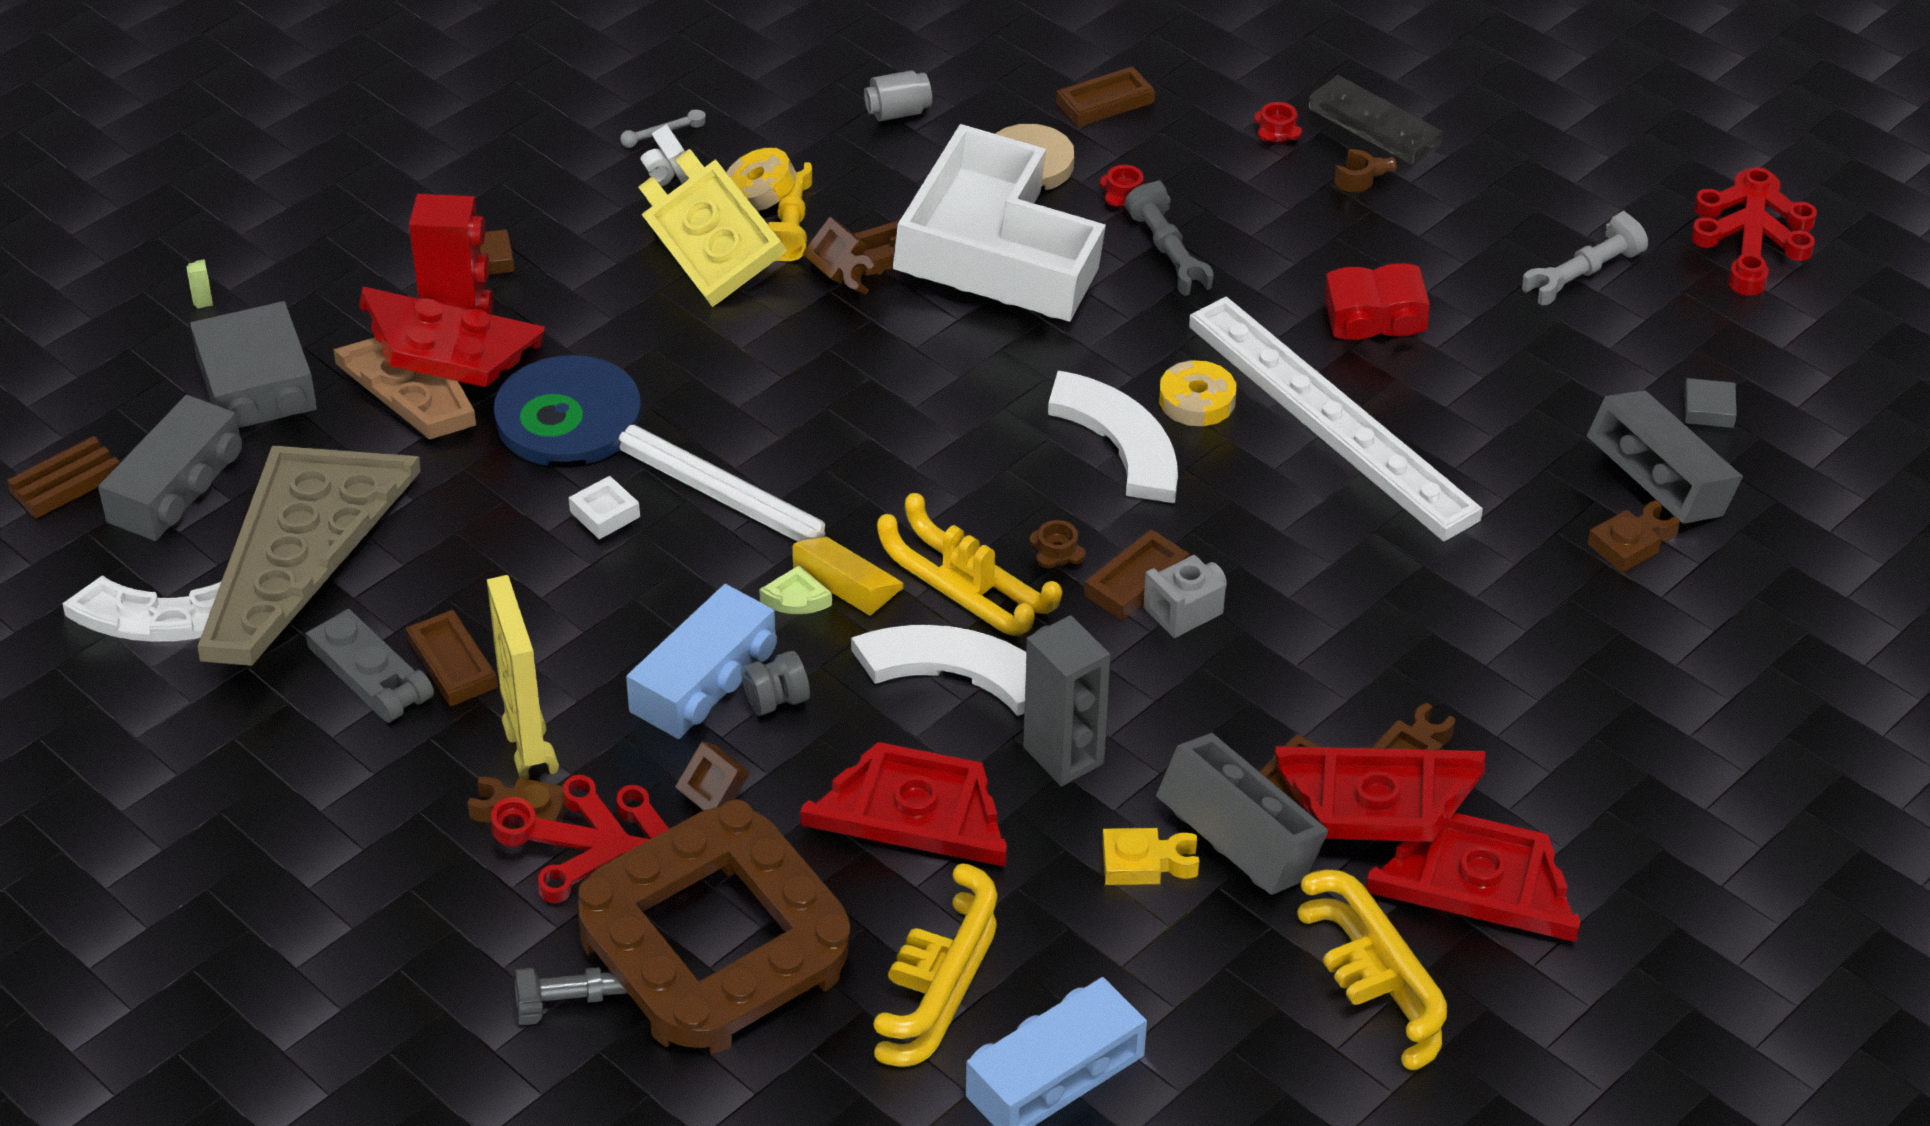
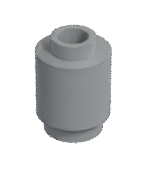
M914 70L872 77L870 79V87L864 88V101L868 113L875 114L878 121L881 122L918 115L922 113L923 109L931 108L932 91L926 73L916 74Z

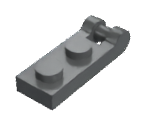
M350 609L345 610L306 633L308 648L387 723L404 714L403 708L413 702L420 705L434 696L433 687L427 676L420 670L414 671Z

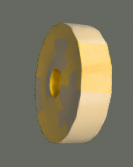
M762 148L751 151L740 157L726 172L756 211L767 209L780 202L791 191L796 182V171L787 154L778 148Z
M1186 361L1167 369L1161 378L1159 404L1164 413L1174 421L1188 426L1204 427L1217 424L1228 418L1235 408L1236 382L1232 374L1220 365L1208 361Z

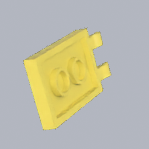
M688 149L675 159L688 180L670 194H666L653 176L638 186L652 206L642 215L706 300L714 307L785 254L787 249L715 159L704 168L694 153Z
M504 575L487 579L500 692L505 707L502 723L509 742H516L517 744L514 761L519 777L529 780V768L532 765L547 763L550 774L557 773L559 764L553 746L543 741L546 724L539 706L534 652L509 576Z

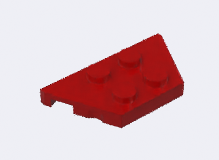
M363 287L359 305L362 311H369L373 319L371 330L376 340L383 345L382 352L389 366L487 387L499 378L501 371L509 370L519 363L522 352L529 346L534 349L539 348L545 329L544 326L490 315L478 309L467 310L440 304L432 299H417L368 287Z
M877 742L861 756L857 765L845 769L832 780V790L816 804L808 800L800 811L801 826L1003 867H1005L1007 860V845L1005 839L1001 838L997 824V811L993 798L988 794V781L982 762Z
M1276 746L1275 749L1276 769L1300 806L1329 830L1325 839L1433 842L1485 773V751Z
M1459 813L1452 815L1433 842L1403 841L1396 848L1395 857L1381 869L1375 866L1369 871L1366 889L1371 894L1574 942L1577 941L1581 922L1578 914H1572L1566 898L1568 887L1562 871L1554 863L1555 852L1548 834Z

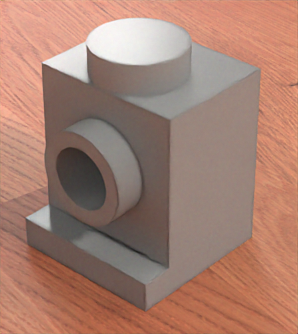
M1195 555L1160 572L1152 568L1146 571L1143 608L1173 638H1176L1223 614L1225 589L1227 586L1225 575L1216 563L1210 562L1205 565Z

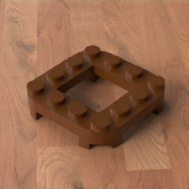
M730 800L721 807L710 808L688 818L601 866L579 886L580 940L584 950L588 955L593 952L597 953L651 1021V1035L665 1047H668L672 1042L693 1048L709 1047L710 1055L724 1051L731 1047V1034L818 984L824 992L829 990L840 979V971L847 959L850 924L844 907L779 830L767 818L753 811L750 805L742 800ZM721 868L728 877L734 873L740 877L785 933L699 982L644 915L643 911Z

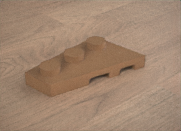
M375 337L333 349L336 365L427 438L433 439L476 425L474 409L458 381L389 366L382 352L383 345Z

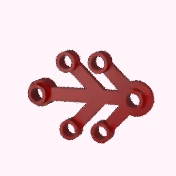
M1753 167L1739 172L1735 177L1734 186L1719 192L1714 189L1699 191L1694 206L1695 213L1703 218H1699L1694 222L1691 239L1693 243L1700 247H1714L1720 239L1743 229L1741 255L1731 265L1728 284L1735 292L1747 296L1758 295L1766 287L1769 269L1765 260L1761 257L1763 233L1781 246L1786 256L1797 261L1809 259L1812 256L1815 244L1814 237L1806 231L1814 227L1817 214L1816 208L1806 202L1793 203L1779 192V179L1770 171L1761 167ZM1738 203L1746 206L1744 209L1718 221L1713 219L1719 217L1723 209ZM1765 207H1771L1786 218L1787 225L1795 231L1791 232L1766 212Z
M574 775L565 781L563 785V803L569 810L581 812L593 828L535 818V811L531 803L519 797H507L495 804L491 812L492 834L497 841L505 846L518 847L528 840L585 850L584 853L561 865H549L541 870L538 876V893L543 900L549 903L563 902L571 893V885L590 876L606 863L670 829L649 803L648 792L641 786L627 785L620 789L617 794L616 812L626 822H637L648 839L628 835L596 794L594 781L585 775ZM584 790L588 794L584 797H575L571 792ZM628 800H637L641 805L632 808L624 803ZM510 824L521 826L518 829H508L505 827ZM550 880H559L564 885L559 888H551L546 883Z

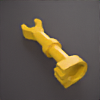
M805 162L804 169L796 172L794 186L779 202L778 217L781 222H768V226L787 249V252L775 261L798 260L803 256L802 253L806 249V232L799 226V223L804 219L806 209L805 203L802 200V193L812 185V165L810 162Z

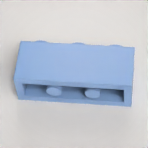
M724 584L626 676L629 712L680 739L694 724L697 725L703 722L711 708L727 692L731 693L738 688L742 682L741 669L743 666L757 661L763 662L770 657L777 643L774 609Z
M1101 977L1085 988L1074 989L1065 996L1061 1003L1042 1015H1034L1027 1018L1019 1025L1016 1031L995 1044L989 1043L980 1047L966 1061V1097L993 1126H1035L1142 1058L1145 1053L1147 1020L1104 977Z

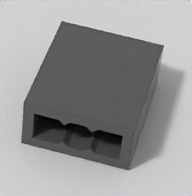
M285 301L190 322L196 358L211 403L235 412L238 428L317 410L311 372Z

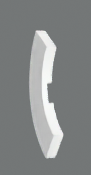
M1058 371L1049 399L1048 415L1079 423L1101 436L1107 435L1119 449V456L1127 474L1126 496L1175 503L1178 481L1175 452L1169 437L1152 414L1128 395L1107 384L1078 374Z
M101 576L62 604L65 616L80 625L110 636L152 642L188 640L201 637L221 582L191 590L187 597L157 598L156 592L128 588Z
M939 625L890 627L851 638V651L875 684L905 676H939L941 671L956 673L972 678V684L994 694L1007 704L1017 716L1024 714L1026 652L1006 641L969 629Z

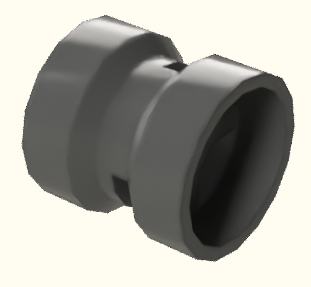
M795 651L777 655L774 662L764 665L757 661L745 665L741 669L745 694L752 710L757 716L774 712L779 704L788 702L791 705H796L808 701L810 698L808 678L804 666Z

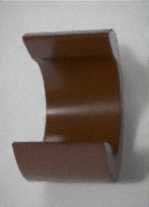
M1349 149L1347 152L1346 168L1338 165L1335 167L1334 184L1343 191L1363 192L1372 186L1374 176L1384 175V172L1395 171L1397 167L1394 157L1385 159L1381 157L1373 158L1365 151Z

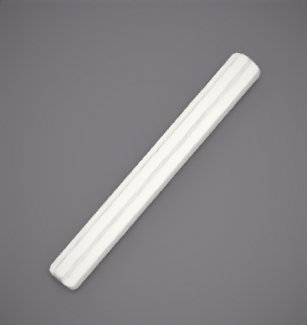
M629 425L625 432L620 434V449L623 452L797 542L825 536V523L822 520L636 425Z

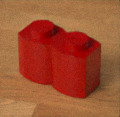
M1402 263L1382 266L1375 270L1363 267H1346L1326 274L1325 303L1333 337L1344 340H1359L1370 338L1380 333L1388 336H1410L1427 330L1430 304L1420 267Z

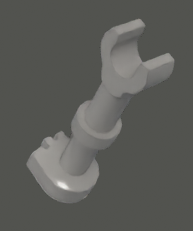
M1622 211L1613 216L1610 223L1606 224L1607 231L1605 236L1609 238L1608 240L1593 248L1591 246L1581 248L1575 252L1573 259L1556 268H1535L1527 271L1523 276L1522 290L1528 292L1533 288L1540 287L1538 303L1541 306L1548 305L1556 299L1557 292L1561 290L1565 283L1582 274L1590 276L1601 269L1602 263L1620 253L1632 258L1645 251L1648 247L1646 232L1638 221L1625 211Z

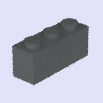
M1646 390L1605 396L1587 434L1591 441L1656 500L1662 503L1683 524L1724 516L1743 478L1738 471Z
M185 395L98 486L106 522L157 541L171 525L179 521L183 512L200 494L209 488L211 482L228 463L233 462L238 457L242 449V439L239 433L236 413Z
M1071 615L1050 626H1044L1033 635L1027 637L1023 748L1061 787L1104 764L1110 653Z
M1213 733L1177 745L1156 794L1162 802L1173 810L1180 820L1193 827L1212 844L1217 852L1228 857L1249 875L1257 886L1265 889L1271 895L1301 883L1303 877L1309 874L1329 831Z

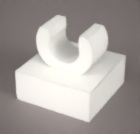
M666 124L651 133L660 149L649 150L640 159L648 172H650L649 175L653 176L660 186L668 184L675 174L683 184L688 178L675 159L685 151Z

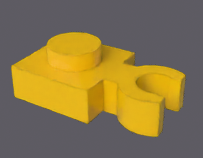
M1158 828L1103 829L1102 847L1105 885L1160 884L1161 872H1169L1173 876L1183 879L1197 877L1199 857L1181 856L1182 854H1196L1197 835L1178 833L1168 840H1159Z

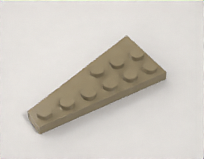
M272 446L198 643L200 662L253 665L421 472L419 456Z

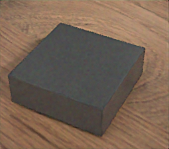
M1687 378L1684 388L1685 423L1734 428L1737 415L1735 383Z

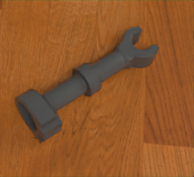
M1158 180L1133 189L1125 199V208L1135 221H1145L1154 234V244L1160 252L1167 253L1175 265L1178 275L1177 289L1184 296L1190 295L1191 280L1200 281L1206 290L1212 289V268L1208 264L1190 256L1182 244V234L1175 225L1169 224L1164 217V211L1169 210L1170 207L1168 204L1170 203V197L1162 182Z
M600 967L587 968L584 975L540 979L534 968L514 970L519 1025L538 1024L542 1019V1001L587 997V1002L590 1003L602 1001L603 995L628 993L612 972L601 973Z

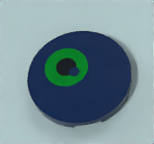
M580 355L550 357L521 368L503 383L494 402L495 422L502 442L518 456L549 466L551 461L567 462L584 460L587 465L615 454L621 450L620 434L625 432L629 425L639 427L641 415L639 390L633 379L625 371L605 360Z

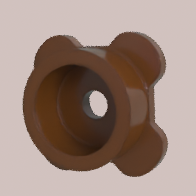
M1062 520L1048 521L1039 530L1034 531L1030 535L1029 543L1036 548L1038 552L1036 562L1041 567L1053 568L1054 566H1064L1069 562L1078 564L1085 559V549L1078 545V531L1069 522Z

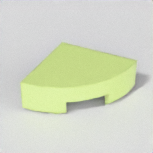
M205 259L188 263L189 266L186 267L194 306L196 305L197 308L213 306Z
M799 565L759 589L760 602L782 613L809 614L821 611L832 605V593Z

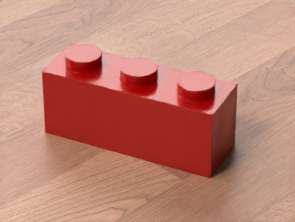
M417 194L409 229L419 299H432L440 304L467 310L478 309L492 315L493 292L492 290H485L484 283L488 281L489 255L488 253H481L480 245L484 244L485 219L483 216H477L475 196Z

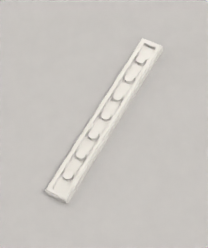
M1224 297L1190 314L1189 328L1442 541L1450 539L1481 521L1482 507L1228 297Z

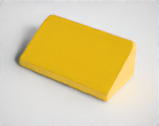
M827 536L798 541L792 546L793 568L799 565L830 592L869 616L903 589V582Z

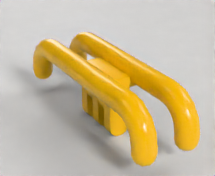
M912 493L906 497V516L916 534L929 546L943 554L942 566L938 567L905 544L898 532L897 520L893 515L884 514L878 519L879 539L886 552L894 561L1007 635L1021 636L1032 628L1035 613L1048 614L1060 604L1062 589L1057 582L1050 581L1045 583L1041 593L1035 591L995 565V551L986 545L980 547L979 541L971 535L964 537V531L955 525L950 526L946 532L938 528L928 517L924 498L918 493ZM994 587L1019 605L1015 608L1014 615L984 597L983 594Z
M959 864L954 868L952 874L956 883L971 889L975 894L974 896L967 892H960L953 898L952 905L955 911L966 915L954 940L921 929H912L906 938V945L901 947L897 955L898 962H894L888 972V977L892 982L925 993L916 1011L909 1015L899 1016L881 1013L875 1017L874 1028L877 1033L883 1036L897 1039L917 1037L914 1041L906 1044H897L889 1041L879 1042L875 1046L874 1056L877 1061L883 1064L906 1067L917 1065L930 1058L942 1041L994 938L997 927L993 912L998 897L992 879L984 871L972 865Z
M1328 869L1312 872L1304 876L1301 881V888L1307 895L1335 892L1342 895L1349 903L1346 904L1337 899L1320 898L1307 901L1298 908L1297 914L1303 923L1311 924L1322 920L1338 923L1352 940L1350 943L1329 951L1323 957L1324 965L1330 972H1336L1334 979L1341 988H1348L1346 996L1354 1005L1390 993L1410 1021L1406 1026L1407 1037L1411 1041L1418 1042L1403 1052L1401 1055L1402 1064L1409 1070H1417L1424 1067L1435 1059L1442 1047L1441 1027L1447 1019V1003L1441 990L1365 886L1354 876L1342 871Z

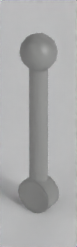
M692 110L688 113V117L638 132L626 130L622 133L620 141L623 146L632 148L637 144V141L653 137L651 133L666 124L671 131L689 125L692 127H702L705 124V112Z

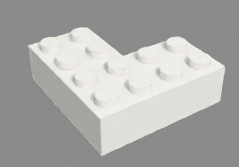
M960 124L898 223L893 269L911 274L917 278L939 282L961 291L972 292L999 300L1004 304L1016 305L1042 313L1051 318H1059L1070 322L1099 269L1106 225L1034 204L1041 191L1046 156L1045 148Z

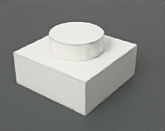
M611 476L569 497L570 512L598 539L640 517L639 502Z

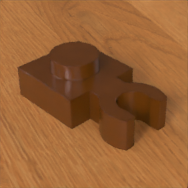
M832 217L827 219L802 253L829 278L840 284L844 280L848 287L864 295L869 290L861 283L862 273L867 269L879 275L883 272V268L878 262L862 255L868 246Z
M1653 501L1644 507L1643 514L1638 518L1630 511L1625 510L1591 529L1588 545L1623 573L1659 553L1661 541H1669L1677 536L1681 521L1676 516L1666 521L1659 520L1663 505L1659 501Z
M1428 703L1422 704L1415 712L1412 727L1398 720L1372 748L1442 750L1443 745L1448 743L1453 736L1455 718L1449 716L1442 724H1431L1429 721L1432 705Z
M479 777L477 782L479 796L490 799L478 800L470 798L468 801L469 817L479 822H490L491 812L495 804L507 797H519L527 800L534 808L535 818L563 822L568 808L563 803L562 786L518 778L514 789L504 787L503 783L496 778ZM516 824L507 825L505 828L518 829L521 828V826Z

